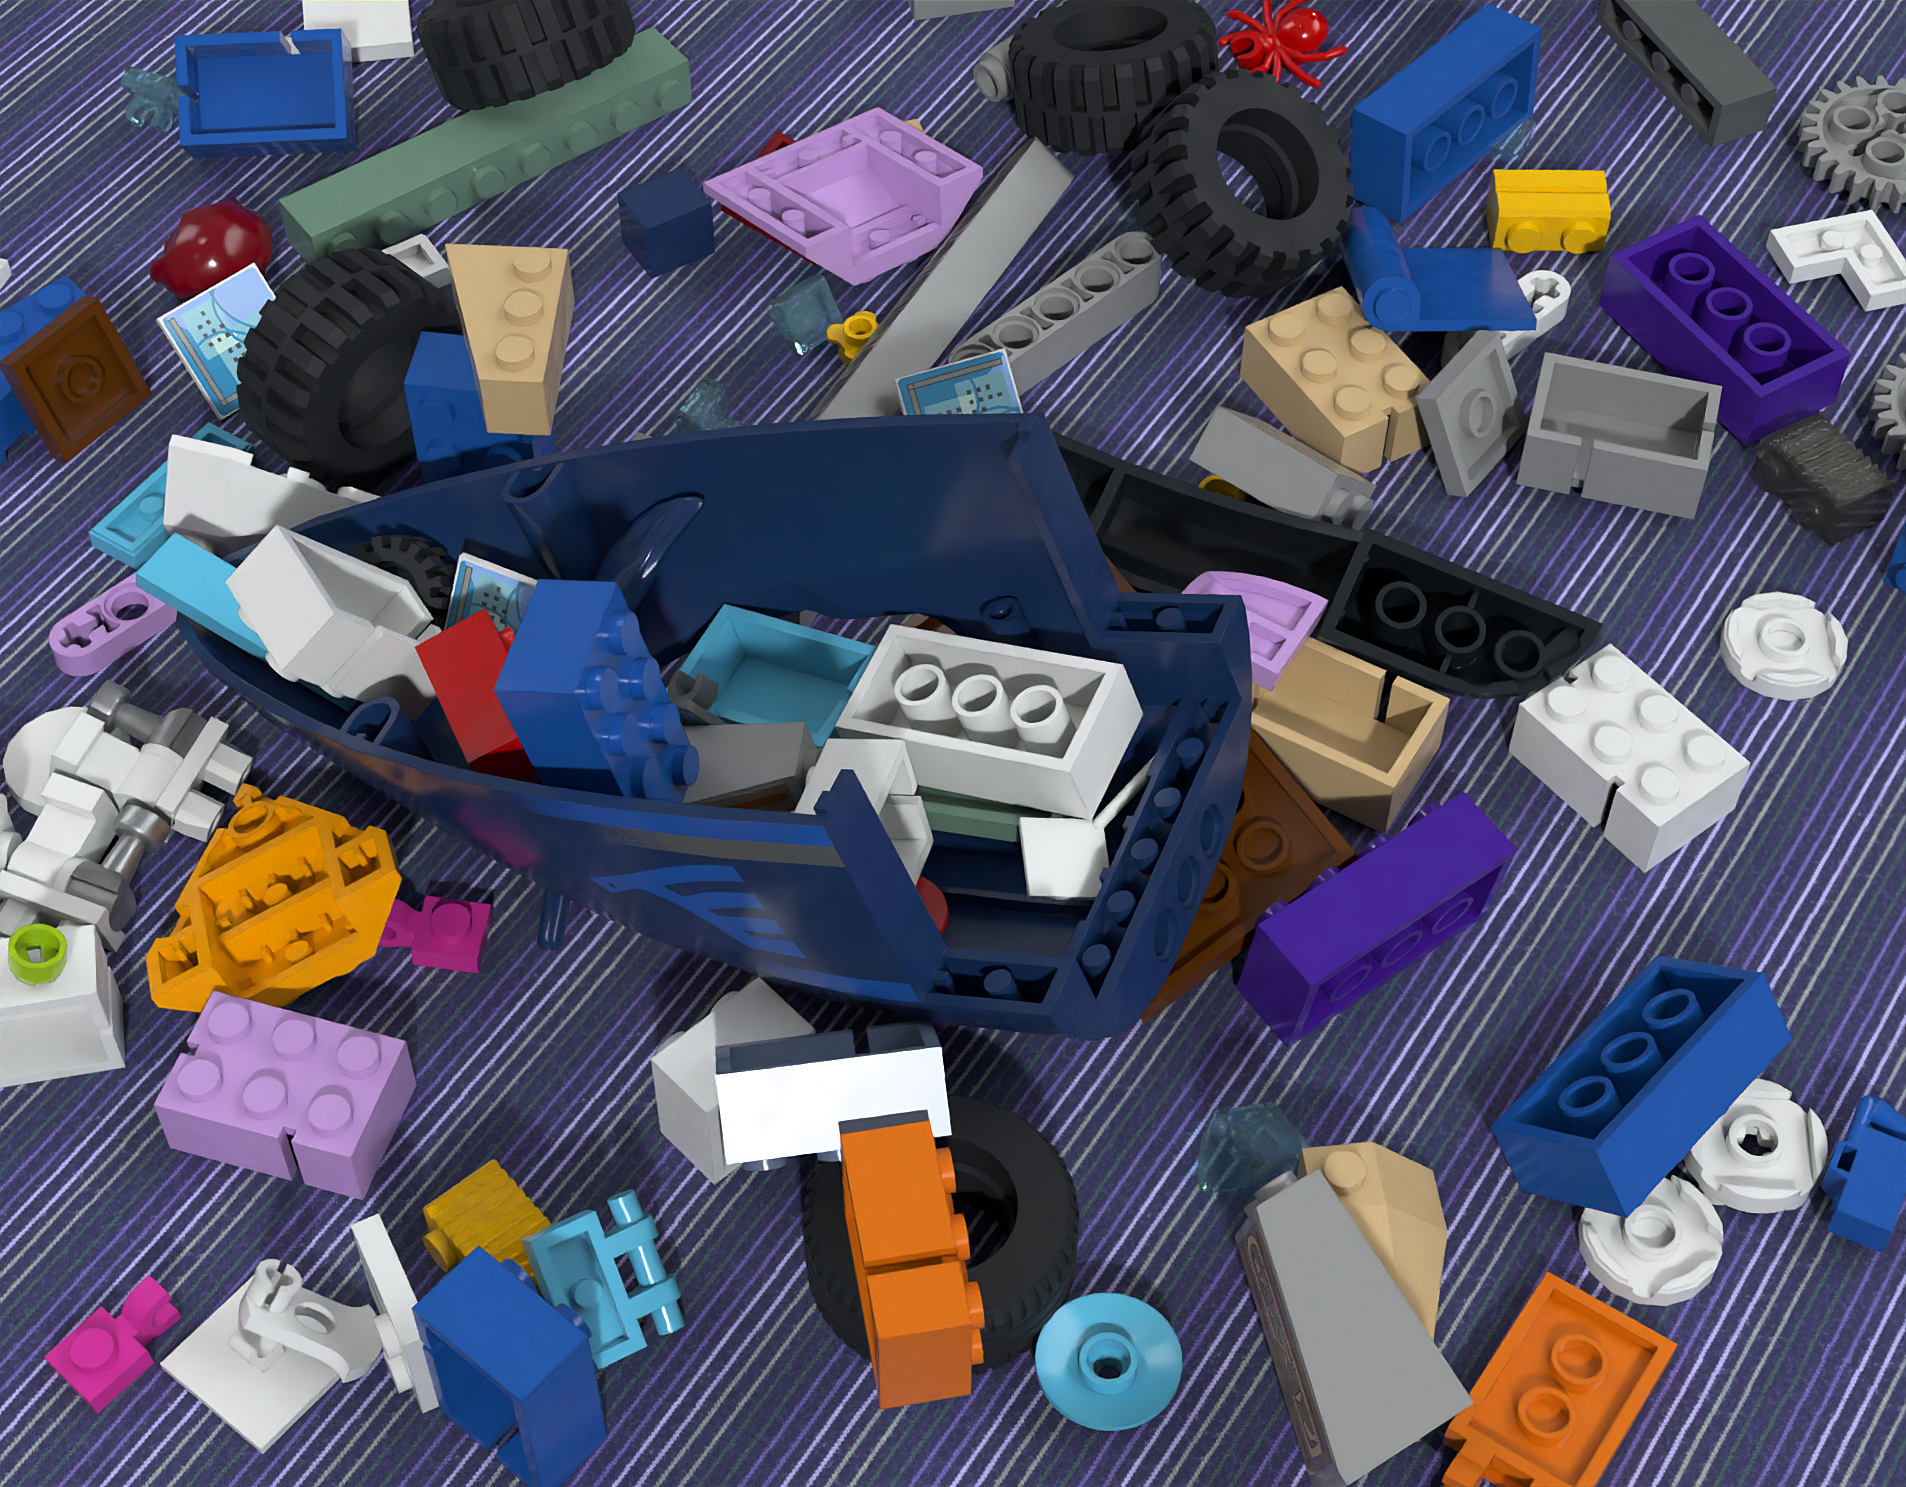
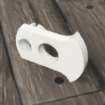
M266 1259L261 1261L255 1270L254 1278L240 1302L239 1315L243 1328L328 1364L339 1374L343 1383L356 1380L365 1375L372 1368L383 1347L372 1320L373 1317L377 1316L369 1304L362 1307H350L301 1287L302 1278L293 1266L287 1264L279 1278L274 1276L280 1265V1260ZM296 1315L314 1318L326 1328L328 1333H319L306 1328L298 1321Z

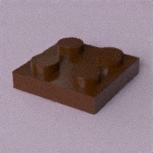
M84 295L0 361L2 373L55 460L67 463L152 394L101 302L95 297Z

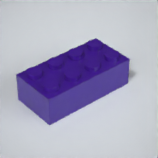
M1700 214L1610 255L1599 305L1673 377L1722 386L1717 419L1745 446L1835 403L1851 353Z
M1464 791L1442 806L1438 801L1431 802L1413 816L1405 830L1392 838L1387 833L1376 837L1360 852L1358 860L1342 871L1334 866L1322 872L1308 886L1305 895L1291 904H1288L1285 900H1280L1267 908L1254 924L1256 932L1251 946L1243 956L1245 964L1236 989L1281 1042L1289 1048L1486 916L1517 849Z

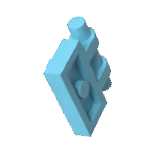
M634 1189L618 1193L607 1200L616 1225L605 1233L602 1230L596 1211L584 1210L521 1239L543 1299L554 1308L559 1303L569 1306L589 1327L592 1335L589 1338L592 1358L598 1370L647 1347L637 1319L650 1313L658 1335L672 1333L685 1325L676 1301L681 1297L682 1293L673 1273L666 1274L653 1240L659 1235L652 1215L650 1213L643 1214ZM626 1252L639 1283L629 1293L625 1290L614 1261L615 1257Z

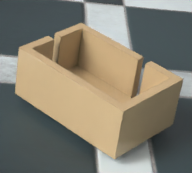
M1342 286L1245 326L1240 376L1296 440L1359 476L1381 467L1383 450L1384 456L1392 462L1431 445L1416 399L1431 381L1383 330L1375 327L1370 328V324L1364 316L1361 306Z
M1309 637L1272 692L1252 682L1253 712L1251 729L1312 801L1385 834L1441 745L1450 699L1397 676L1391 687L1385 724L1377 721L1386 670Z

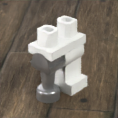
M109 679L106 680L94 696L87 713L80 712L53 752L49 778L52 772L103 789L118 812L121 811L124 804H133L155 813L171 827L165 843L169 841L175 830L189 837L208 842L220 822L225 804L201 793L202 787L208 782L235 796L242 783H245L250 774L253 757L226 742L228 724L212 716L207 721L193 713L192 709L187 708L170 711L164 717L129 704L131 698L130 691ZM118 727L144 743L139 751L138 748L110 735V733Z
M52 772L41 792V796L46 801L44 808L27 839L12 854L7 871L1 870L0 898L3 901L0 905V937L9 938L19 928L30 924H46L54 928L94 924L103 948L117 952L126 936L121 929L125 927L131 916L134 917L137 907L134 893L129 884L144 851H158L169 835L171 827L155 813L137 805L124 804L121 811L118 812L103 789ZM117 834L120 837L102 864H98L113 837Z

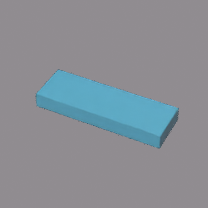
M210 422L192 437V439L228 446L253 454L250 465L257 460L254 445ZM168 460L88 532L93 547L137 571L170 538L163 525Z

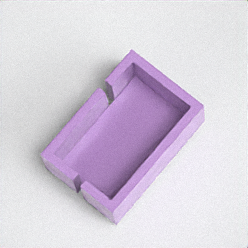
M213 991L187 1040L191 1055L180 1053L154 1103L169 1147L292 1181L297 1171V1166L286 1135L290 1134L294 1136L291 1143L305 1185L363 1200L417 1085L406 1041Z

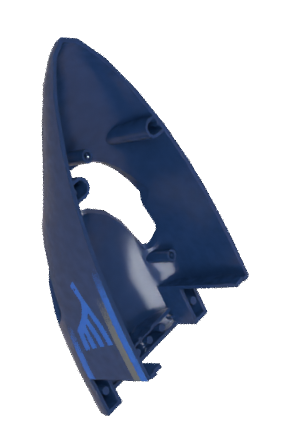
M1044 413L921 414L757 424L671 434L555 453L433 481L324 514L288 529L349 556H356L357 554L353 548L361 542H372V537L411 535V537H423L430 540L429 547L431 548L441 547L447 554L442 560L444 565L454 564L456 569L459 556L464 552L535 580L591 581L593 574L613 544L643 513L662 502L680 497L696 496L706 502L703 509L672 546L641 604L634 612L638 619L641 636L651 658L657 661L659 669L691 652L724 604L774 618L804 610L814 611L839 619H861L918 613L937 619L957 635L1123 664L1142 709L1143 716L1092 819L1113 800L1153 757L1154 759L1146 774L1148 782L1104 828L1109 868L1104 867L1099 876L1102 886L1096 899H1028L1021 843L931 830L934 842L920 877L934 883L945 897L949 917L943 935L939 932L857 775L852 769H841L830 791H822L813 807L816 815L621 797L540 785L474 772L469 766L438 697L415 721L408 718L396 699L388 696L373 698L366 703L358 700L349 711H346L299 682L285 679L267 663L177 611L175 626L207 670L265 719L398 804L518 874L649 938L732 965L795 992L827 1001L946 1024L1086 1041L1110 1038L1129 1027L1149 1007L1165 983L1178 957L1230 834L1242 791L1248 757L1252 718V663L1246 607L1242 596L1120 592ZM261 541L222 558V560L238 568ZM395 567L387 571L408 580L418 595L417 584L406 570ZM455 576L449 577L451 586L454 584Z

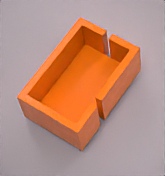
M930 1120L840 1134L843 1211L880 1410L971 1395L972 1365L984 1362L980 1329L985 1327L978 1282L968 1281L965 1260L970 1259V1247L963 1213L954 1214L951 1193L956 1192V1182L949 1147L936 1149Z

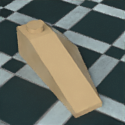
M1372 1141L1302 1148L1297 1179L1300 1180L1319 1168L1434 1341L1447 1228L1433 1170Z

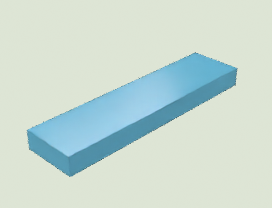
M175 532L136 572V586L269 665L265 657L268 652L259 635L251 630L239 617L237 610L240 605L225 583L237 568ZM302 679L297 680L300 684L346 711H349L358 701L345 695L342 698H335L316 684Z

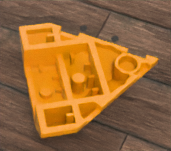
M242 783L233 799L239 811L232 817L227 829L219 828L215 831L174 905V908L180 914V918L170 936L156 938L145 957L151 999L159 1008L202 1013L212 992L217 991L280 1008L291 1004L300 995L322 983L353 971L360 963L375 956L402 880L393 842L388 833L371 825L366 830L350 826L344 816L282 795L276 800L265 797L258 787Z

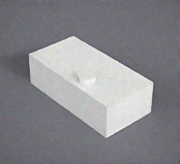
M890 624L839 717L835 728L841 739L904 740L917 785L1092 820L1143 716V712L1123 664Z

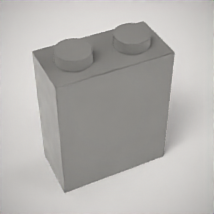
M1219 405L1189 458L1191 461L1275 510L1302 518L1358 530L1366 522L1373 508V500L1370 497L1377 485L1263 420Z

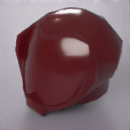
M229 196L226 202L194 208L183 215L179 224L173 230L170 240H166L163 257L151 263L150 277L158 285L163 284L182 304L255 263L262 276L265 277L267 266L272 260V230L260 213L240 205L235 197Z

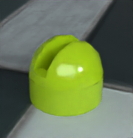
M30 924L19 928L12 934L8 942V964L18 981L28 986L50 984L55 982L63 972L67 961V941L58 929L46 924ZM39 949L41 962H30L27 951Z

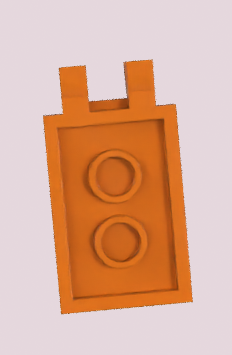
M1547 1271L1469 1393L1474 1403L1455 1415L1446 1430L1442 1443L1459 1453L1443 1476L1442 1482L1445 1483L1443 1487H1480L1483 1479L1498 1487H1596L1671 1361L1678 1344Z

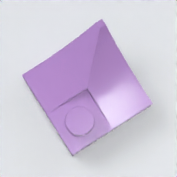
M1207 571L1201 574L1181 593L1242 596L1246 607L1250 634L1252 682L1271 692L1322 619L1328 603L1327 599L1284 582L1245 573Z

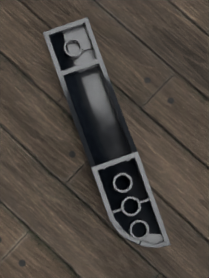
M1052 431L1103 553L1137 593L1181 594L1191 582L1207 571L1245 573L1284 582L1328 600L1322 619L1309 637L1386 670V679L1395 681L1396 677L1400 676L1424 688L1477 699L1515 697L1551 684L1565 675L1585 656L1603 623L1367 527L1364 532L1244 502L1132 464Z

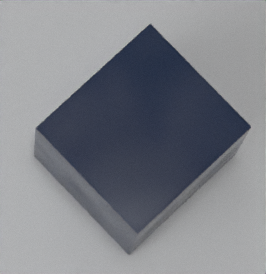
M682 167L617 193L622 242L651 279L715 253L712 204Z

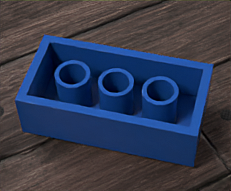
M1487 4L1472 17L1462 21L1454 31L1437 44L1427 48L1424 54L1402 71L1396 72L1379 89L1367 98L1361 99L1353 108L1350 117L1352 136L1349 161L1352 168L1350 182L1354 183L1353 199L1368 207L1376 208L1386 216L1402 223L1532 118L1542 28L1491 4Z
M539 579L493 690L542 784L621 797L682 803L688 786H693L697 780L699 754L696 747L691 745L680 721L679 709L675 703L671 702L660 677L659 665L654 658H651L639 631L638 619L630 611L618 583Z
M1656 956L1491 1126V1129L1523 1192L1628 1218L1676 1164L1686 1157L1688 1151L1711 1126L1728 1111L1729 1107L1757 1076L1767 1069L1770 1062L1791 1041L1792 1036L1764 973Z

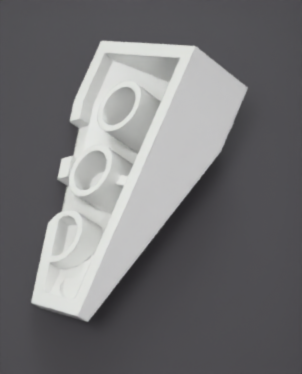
M172 434L168 449L163 525L170 537L176 532L213 555L227 556L262 541L276 525L290 529L315 517L380 498V496L353 487H341L338 489L337 494L326 491V488L321 483L309 478L310 473L289 467L287 473L276 475L250 465L253 454L228 446Z

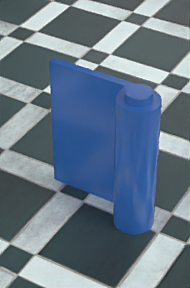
M1368 206L1351 210V219L1346 232L1340 236L1338 247L1363 314L1369 324L1375 328L1389 332L1536 330L1537 318L1501 248H1400L1392 226L1384 213Z

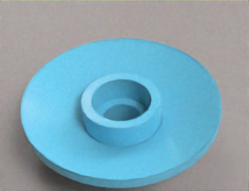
M1095 1293L1066 1303L1044 1325L1036 1345L1035 1370L1044 1395L1062 1415L1088 1428L1118 1431L1142 1425L1153 1419L1167 1407L1180 1383L1182 1352L1173 1328L1155 1308L1128 1295ZM1109 1365L1116 1368L1120 1376L1114 1379H1105L1097 1376L1094 1371L1100 1366Z

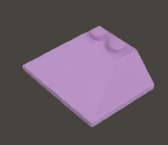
M876 107L703 182L704 193L801 255L856 286L860 283L869 282L877 275L903 263L912 262L920 255L942 246L982 180L983 167L881 108Z

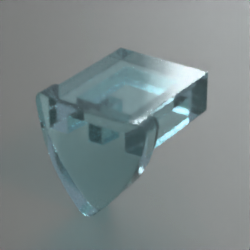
M1273 1101L1237 1108H1230L1228 1106L1217 1107L1213 1110L1208 1120L1200 1144L1198 1158L1199 1188L1202 1192L1232 1191L1257 1184L1266 1177L1281 1175L1290 1170L1296 1172L1298 1171L1302 1148L1312 1146Z

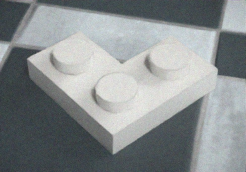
M1873 210L1770 230L1766 248L1789 284L1841 274L1865 312L1906 303V259Z

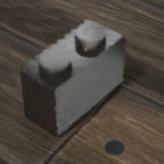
M1822 411L1812 413L1762 437L1752 468L1760 487L1769 494H1777L1793 510L1798 524L1807 532H1815L1831 548L1838 542L1843 543L1847 537L1851 539L1856 533L1861 534L1866 528L1869 530L1874 524L1879 525L1885 518L1896 488L1894 480L1888 479L1885 471L1880 472L1878 465L1872 464L1870 457L1863 455L1862 449H1856L1854 441H1848L1845 433L1840 434L1838 426H1832L1830 418L1824 419Z

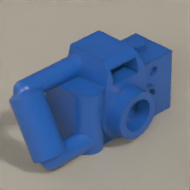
M1878 1095L1863 1096L1859 1099L1845 1140H1838L1820 1185L1824 1192L1833 1200L1830 1208L1833 1214L1826 1231L1881 1253L1893 1232L1906 1194V1118Z

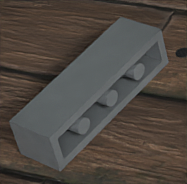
M1600 0L1596 22L1711 147L1766 129L1777 87L1694 0Z

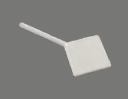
M1154 757L1092 820L1020 817L1018 822L1028 899H1096L1102 886L1099 876L1104 867L1109 868L1104 828L1148 782L1146 774Z

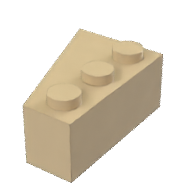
M445 244L453 296L459 313L487 432L550 436L575 304L568 249Z

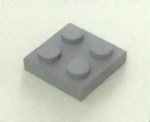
M1479 330L1416 397L1447 495L1468 497L1528 430L1499 331Z

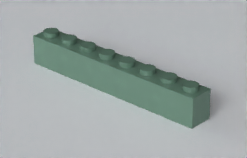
M654 27L634 35L633 44L631 47H628L625 54L614 58L611 64L591 72V75L574 80L565 84L564 87L551 92L546 91L524 101L518 100L496 108L490 106L483 110H472L278 200L287 242L307 264L320 257L331 259L332 252L344 249L373 248L382 250L691 103L689 60Z

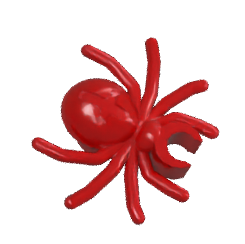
M1262 0V15L1265 27L1258 20L1244 12L1231 9L1227 13L1229 18L1239 20L1255 30L1245 29L1223 36L1218 40V44L1221 47L1231 45L1233 58L1237 57L1239 69H1248L1251 75L1256 71L1266 73L1272 64L1271 75L1277 76L1276 83L1279 84L1283 62L1285 67L1303 83L1315 89L1321 87V81L1304 72L1298 65L1329 61L1347 52V47L1344 45L1326 52H1318L1319 46L1328 36L1329 24L1327 19L1315 9H1296L1299 5L1310 0L1289 1L1276 13L1274 22L1272 19L1271 0Z

